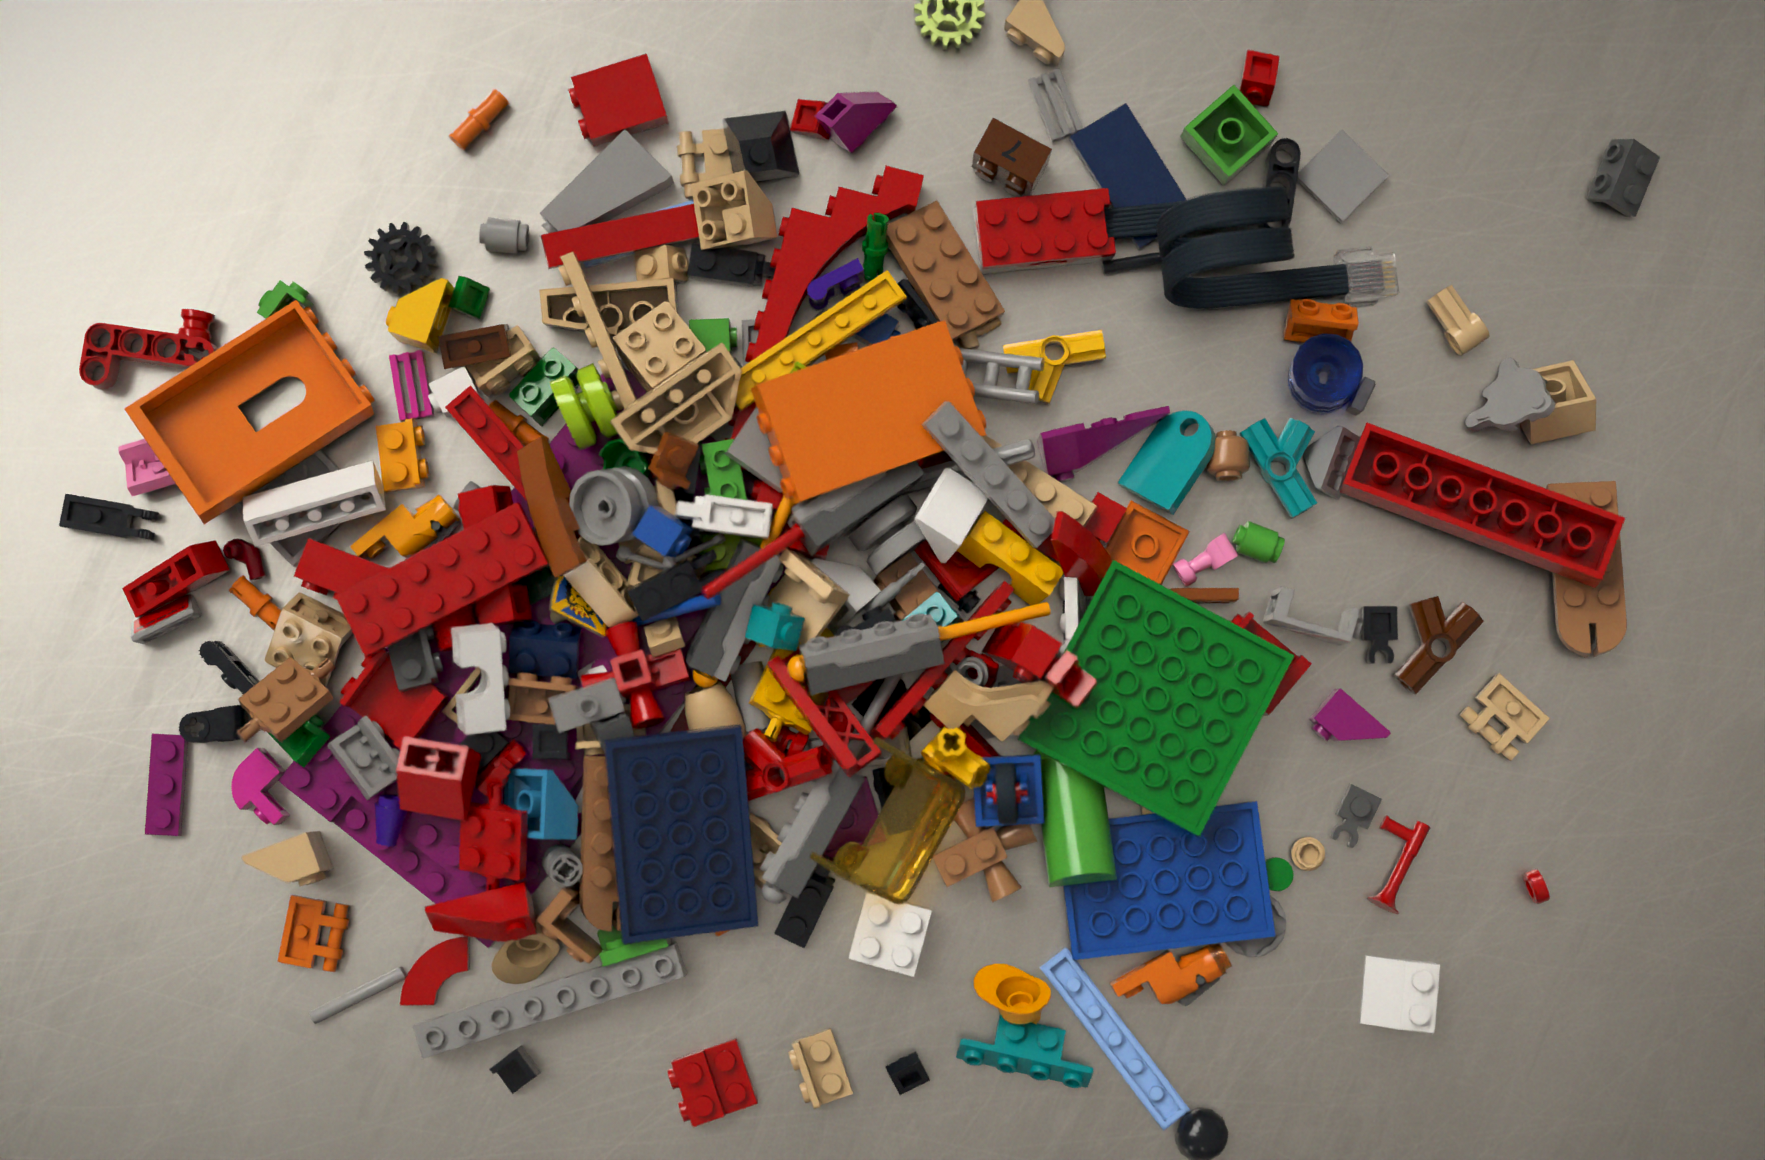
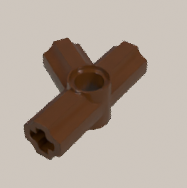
M1439 596L1409 604L1421 646L1393 676L1412 694L1416 695L1436 672L1455 656L1456 651L1484 622L1480 614L1466 603L1461 602L1446 619ZM1435 639H1439L1445 644L1446 651L1442 657H1437L1432 652L1431 646Z

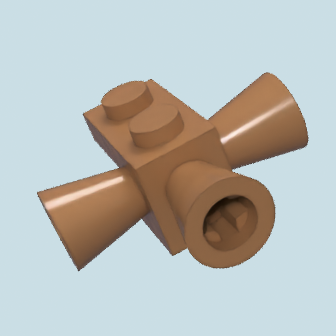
M974 798L949 809L947 812L967 838L932 856L946 886L949 887L983 870L992 902L1021 889L1022 886L1002 860L1008 857L1005 850L1037 842L1030 824L1004 825L996 832L993 826L988 828L985 826L976 827Z

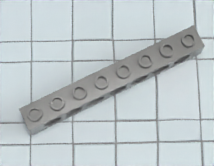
M676 942L666 948L604 967L603 965L422 1021L415 1024L413 1028L422 1058H427L685 977L687 973L678 943Z

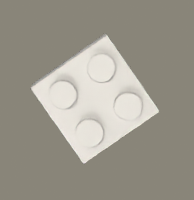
M866 891L848 959L914 977L932 910Z

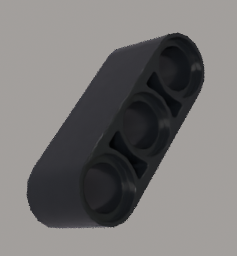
M1282 138L1276 141L1268 152L1262 187H1271V183L1280 182L1287 189L1288 213L1290 217L1282 220V227H1289L1292 219L1301 156L1299 145L1289 138ZM1276 151H1287L1291 156V162H1280L1276 157ZM1268 223L1257 224L1258 229L1273 228Z

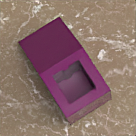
M877 91L837 93L815 115V118L835 143L852 153L897 108V105Z

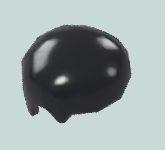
M1197 1108L1186 1113L1180 1120L1175 1134V1142L1180 1153L1189 1160H1211L1221 1154L1228 1141V1129L1223 1117L1211 1109Z

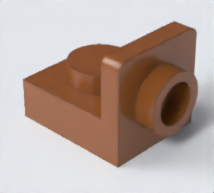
M665 431L648 469L658 477L656 481L659 484L673 490L676 489L677 485L688 489L691 482L685 478V475L699 446L693 441Z

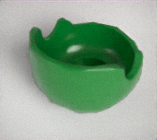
M623 439L608 441L600 450L599 456L604 461L602 470L629 467L637 469L648 478L651 472L648 469L651 463L649 453L630 450Z

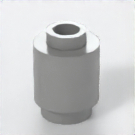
M488 217L486 224L481 223L479 241L485 244L486 251L518 253L519 250L527 251L529 225L521 224V220Z

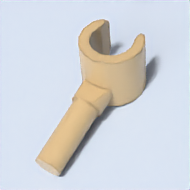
M997 318L958 338L960 347L971 350L978 348L979 342L977 337L1000 326V319Z

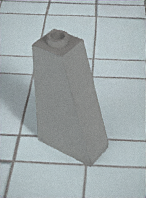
M624 129L540 212L545 220L542 227L548 233L606 222L669 188L674 183L672 175Z

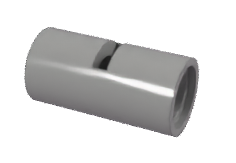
M762 661L740 664L733 675L731 674L736 704L743 718L746 733L757 728L759 730L767 729L771 720L762 710L748 703L764 671Z

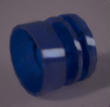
M1320 334L1309 338L1299 347L1288 370L1287 384L1292 398L1300 407L1312 413L1328 414L1340 410L1350 402L1363 377V361L1358 349L1349 340L1339 335ZM1321 371L1327 373L1328 380L1325 384L1319 382Z

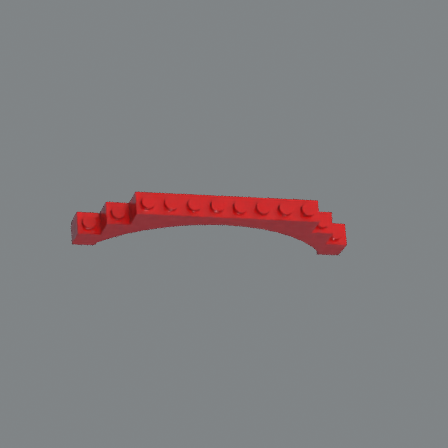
M886 165L883 176L877 174L872 194L878 196L838 187L836 197L830 195L825 215L831 216V218L796 208H791L789 218L783 216L778 236L784 237L781 249L774 248L770 267L775 268L773 280L766 279L762 299L767 300L765 311L758 310L753 330L759 331L756 343H749L745 362H751L788 337L793 320L808 294L807 288L809 283L819 278L843 251L867 234L868 215L881 213L886 215L890 221L916 210L924 175ZM755 402L742 411L737 406H734L732 419L728 423V425L734 426L731 439L736 438L756 408ZM741 466L742 473L755 476ZM755 480L751 499L756 500V502L773 504L772 515H775L784 496L783 492L779 493L764 481ZM791 511L788 519L793 515V511ZM786 522L784 533L791 529L788 522ZM800 540L787 549L802 554L806 558L826 560L830 544L812 556Z

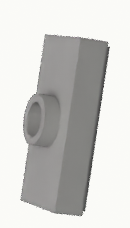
M614 678L548 698L559 733L625 711Z

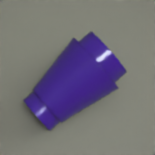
M381 794L379 795V801L375 803L376 843L379 845L396 846L397 839L408 812L400 810L398 795Z

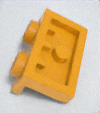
M413 418L405 419V422L377 425L376 434L384 492L425 488L424 479L429 478V467L427 459H422L420 446L425 445L423 426H418Z

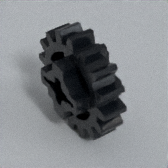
M407 222L402 223L401 229H397L393 223H389V232L385 233L379 228L377 232L380 238L378 240L369 238L368 242L373 246V250L364 251V255L371 259L372 262L365 264V268L368 271H375L370 278L374 283L382 280L380 288L386 292L392 286L395 295L399 296L402 288H405L410 294L413 292L414 285L417 284L420 288L425 286L422 281L424 277L434 278L429 268L438 266V262L431 258L432 255L438 252L434 246H427L432 241L428 234L420 237L422 233L420 227L416 226L410 231ZM402 238L400 242L389 244V242L395 239ZM418 245L422 251V263L416 257ZM381 255L385 257L387 263L384 268L385 272L382 271L380 265ZM397 255H405L408 259L405 263L397 262L395 257ZM411 273L414 274L413 276L407 279L400 280L401 277L404 275Z

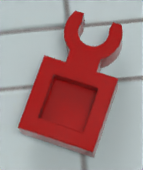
M513 739L499 756L497 755L476 776L475 785L477 789L488 797L489 783H502L504 787L509 780L510 769L526 755V752L523 750L524 747Z

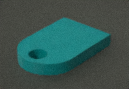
M1178 411L1166 416L1155 426L1118 483L1122 488L1174 515L1214 454L1216 436L1212 426L1202 415L1193 411ZM1199 424L1198 430L1194 435L1184 436L1185 430L1189 425Z

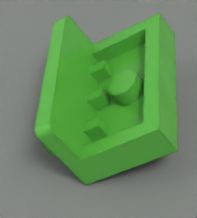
M734 439L702 444L704 454L700 455L699 463L702 475H708L710 486L705 488V495L747 500L741 465L725 455Z

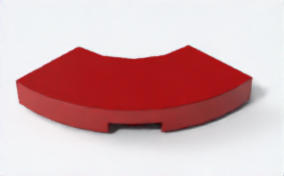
M469 937L449 939L426 951L414 963L404 981L400 1005H435L438 991L445 980L455 973L469 970Z

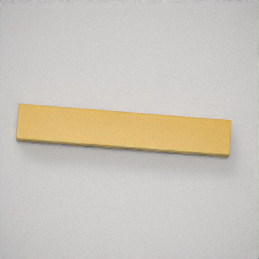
M886 270L740 368L742 373L735 401L738 409L742 411L755 402L751 388L757 384L790 373L795 362H800L807 367L905 301L907 296L889 271Z

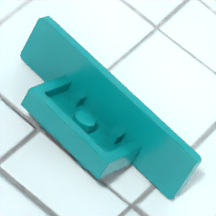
M1001 1015L997 1023L994 1045L961 1038L956 1058L970 1065L978 1066L983 1064L996 1067L1004 1073L1019 1072L1028 1074L1033 1079L1040 1081L1050 1079L1063 1082L1065 1086L1070 1088L1088 1087L1093 1075L1092 1067L1061 1060L1066 1030L1031 1022L1020 1025L1011 1024L1004 1020Z

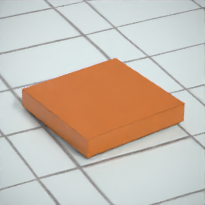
M1131 500L1105 550L1110 555L1112 561L1115 560L1162 585L1190 531Z

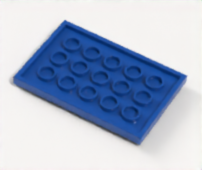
M1257 801L1215 806L1200 837L1155 813L1109 819L1117 879L1063 886L1072 960L1275 937Z

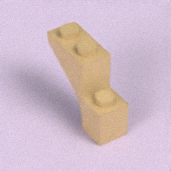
M1020 0L1005 20L1004 30L1007 31V37L1020 46L1023 44L1029 46L1034 50L1033 54L1043 63L1050 64L1052 62L1058 67L1063 59L1065 44L1044 1Z
M954 670L931 693L924 706L949 729L958 728L962 723L969 726L977 719L1003 742L1012 733L1018 736L1030 723L1028 718L1031 715L1038 718L1050 704L1046 699L1054 688L1043 680L986 688L970 682Z

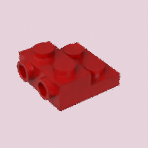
M737 1038L676 1058L671 1062L673 1068L667 1070L673 1090L680 1088L683 1101L678 1102L682 1119L684 1122L690 1120L692 1128L722 1118L726 1114L758 1104Z

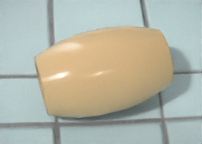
M717 681L712 687L703 688L698 686L692 691L685 693V715L689 730L739 724L742 727V737L747 736L740 710L732 695L720 681Z

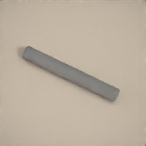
M399 967L311 1011L310 1017L317 1024L405 980L407 977L402 967Z

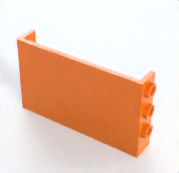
M945 320L759 383L751 388L759 414L756 416L758 426L763 434L767 433L771 447L768 448L770 459L775 467L779 466L783 477L780 480L781 489L786 499H791L792 505L943 451L944 449L921 424L945 401H949L981 437L986 435L985 429L987 424L985 416L980 409L977 410L973 399L975 396L974 386L971 380L965 377L961 366L963 365L962 353L958 346H954Z

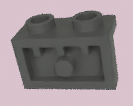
M432 625L388 647L399 692L440 682L437 673L443 672L439 652L432 653L429 642L435 639Z

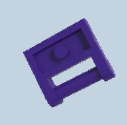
M857 258L809 283L807 292L812 309L822 311L827 308L830 299L840 294L843 297H847L861 288L860 284L864 283V269L859 259Z

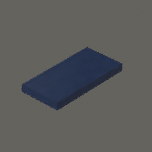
M1127 103L1070 136L1069 140L1099 188L1109 189L1110 205L1112 208L1187 200ZM1158 235L1131 237L1137 249L1140 250L1158 239Z

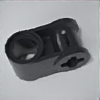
M234 705L186 714L179 723L180 735L184 740L194 743L241 740L236 731L246 724L245 709L241 705ZM196 719L198 723L204 724V730H200L198 734L191 732V726L196 725Z

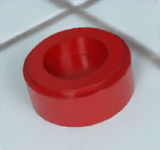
M1537 869L1524 873V884L1532 901L1535 904H1541L1550 900L1549 891L1541 873Z

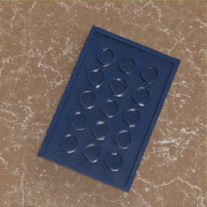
M737 724L603 740L623 944L757 927L758 916L742 727Z

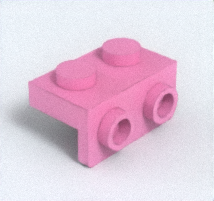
M145 439L119 446V455L126 468L127 489L132 497L175 484Z

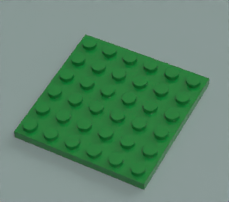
M1113 560L1065 651L1067 650L1078 658L1081 669L1094 677L1097 685L1078 708L1054 692H1051L1046 699L1050 703L1049 706L1038 718L1032 715L1028 718L1030 723L1020 733L1017 740L1200 837L1294 655Z

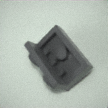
M1612 139L1605 150L1603 160L1596 177L1593 179L1587 198L1592 202H1605L1627 217H1636L1660 156L1635 139Z

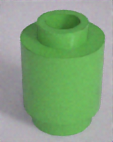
M1247 521L1244 526L1239 525L1237 527L1232 543L1236 544V551L1240 554L1263 563L1268 561L1276 563L1283 550L1285 539L1279 537L1276 531Z

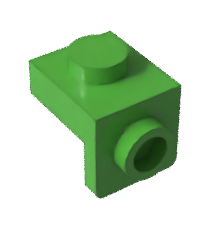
M279 280L272 291L268 290L262 296L257 313L266 319L293 302L294 299L305 307L309 306L310 309L313 303L306 298L309 292L292 281L290 286Z

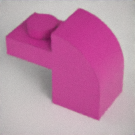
M256 748L237 767L232 778L231 791L233 799L240 810H248L254 804L256 806L253 810L254 813L265 824L271 822L273 825H280L290 814L268 790L278 782L285 770L265 748Z

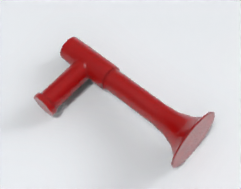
M1385 816L1380 829H1384L1407 842L1384 889L1374 897H1367L1370 902L1388 912L1399 914L1395 906L1397 892L1413 859L1416 858L1431 828L1430 826L1417 821L1413 830L1390 819L1389 816Z

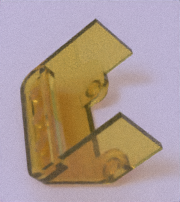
M876 737L873 743L892 753L885 766V778L895 787L862 845L853 841L846 843L837 851L833 861L813 851L809 858L848 882L890 902L903 904L914 893L961 808L966 792L961 783Z

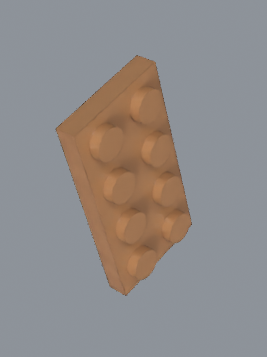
M937 200L888 224L886 242H888L889 249L928 309L939 322L945 320L952 341L984 326L1005 313L1001 303Z

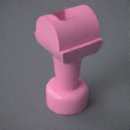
M1223 533L1213 539L1206 546L1205 551L1190 562L1181 559L1172 565L1182 583L1188 587L1196 582L1197 577L1195 574L1211 566L1213 570H1216L1239 555L1227 538L1226 533Z

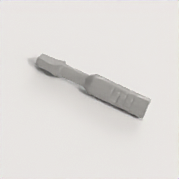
M922 561L916 567L910 569L897 582H891L863 607L864 610L868 612L877 606H880L882 609L889 601L901 593L902 587L911 581L926 566V563Z

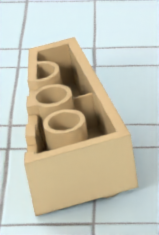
M674 278L589 285L608 332L613 337L664 301H668L678 313L676 281ZM573 287L539 290L543 324L582 332L590 328L586 316L579 317L571 298L577 295Z

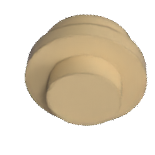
M1304 837L1294 843L1291 849V858L1298 868L1312 871L1319 868L1324 862L1325 849L1317 839Z

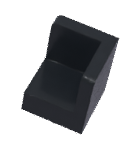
M533 724L532 759L571 760V753L568 752V730L559 733L556 724Z
M522 1045L489 1069L492 1074L498 1073L512 1094L541 1073Z

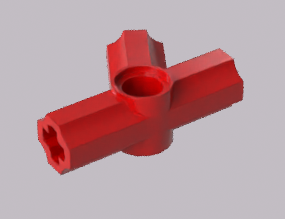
M758 728L752 730L743 738L744 759L753 767V769L745 771L748 801L832 774L833 761L830 752L826 751L823 745L786 757ZM780 768L784 772L785 780L780 776Z

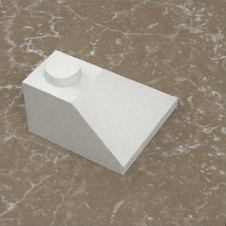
M815 558L811 562L850 594L827 625V628L836 635L837 629L851 622L864 609L863 607L878 595L881 590L859 566Z

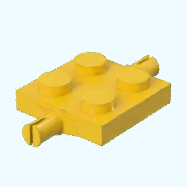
M774 648L768 662L777 655L784 659L794 650ZM766 664L748 702L762 710L771 719L764 735L771 742H776L782 726L793 727L806 735L809 734L812 728L769 672L768 665ZM809 691L808 696L815 705L823 706L828 693L822 692L811 695Z

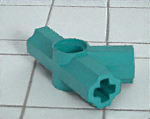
M1264 418L1240 432L1239 435L1248 441L1249 451L1259 465L1263 479L1272 486L1289 516L1293 519L1317 504V501L1296 469L1315 431L1302 421L1289 418L1279 438H1277ZM1279 461L1283 463L1286 468V474L1283 476L1275 475L1271 470V462Z

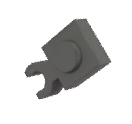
M1350 784L1336 812V815L1344 818L1342 824L1334 827L1331 832V839L1337 840L1339 834L1346 830L1350 834L1347 846L1353 848L1359 838L1358 826L1364 829L1369 828L1382 799Z

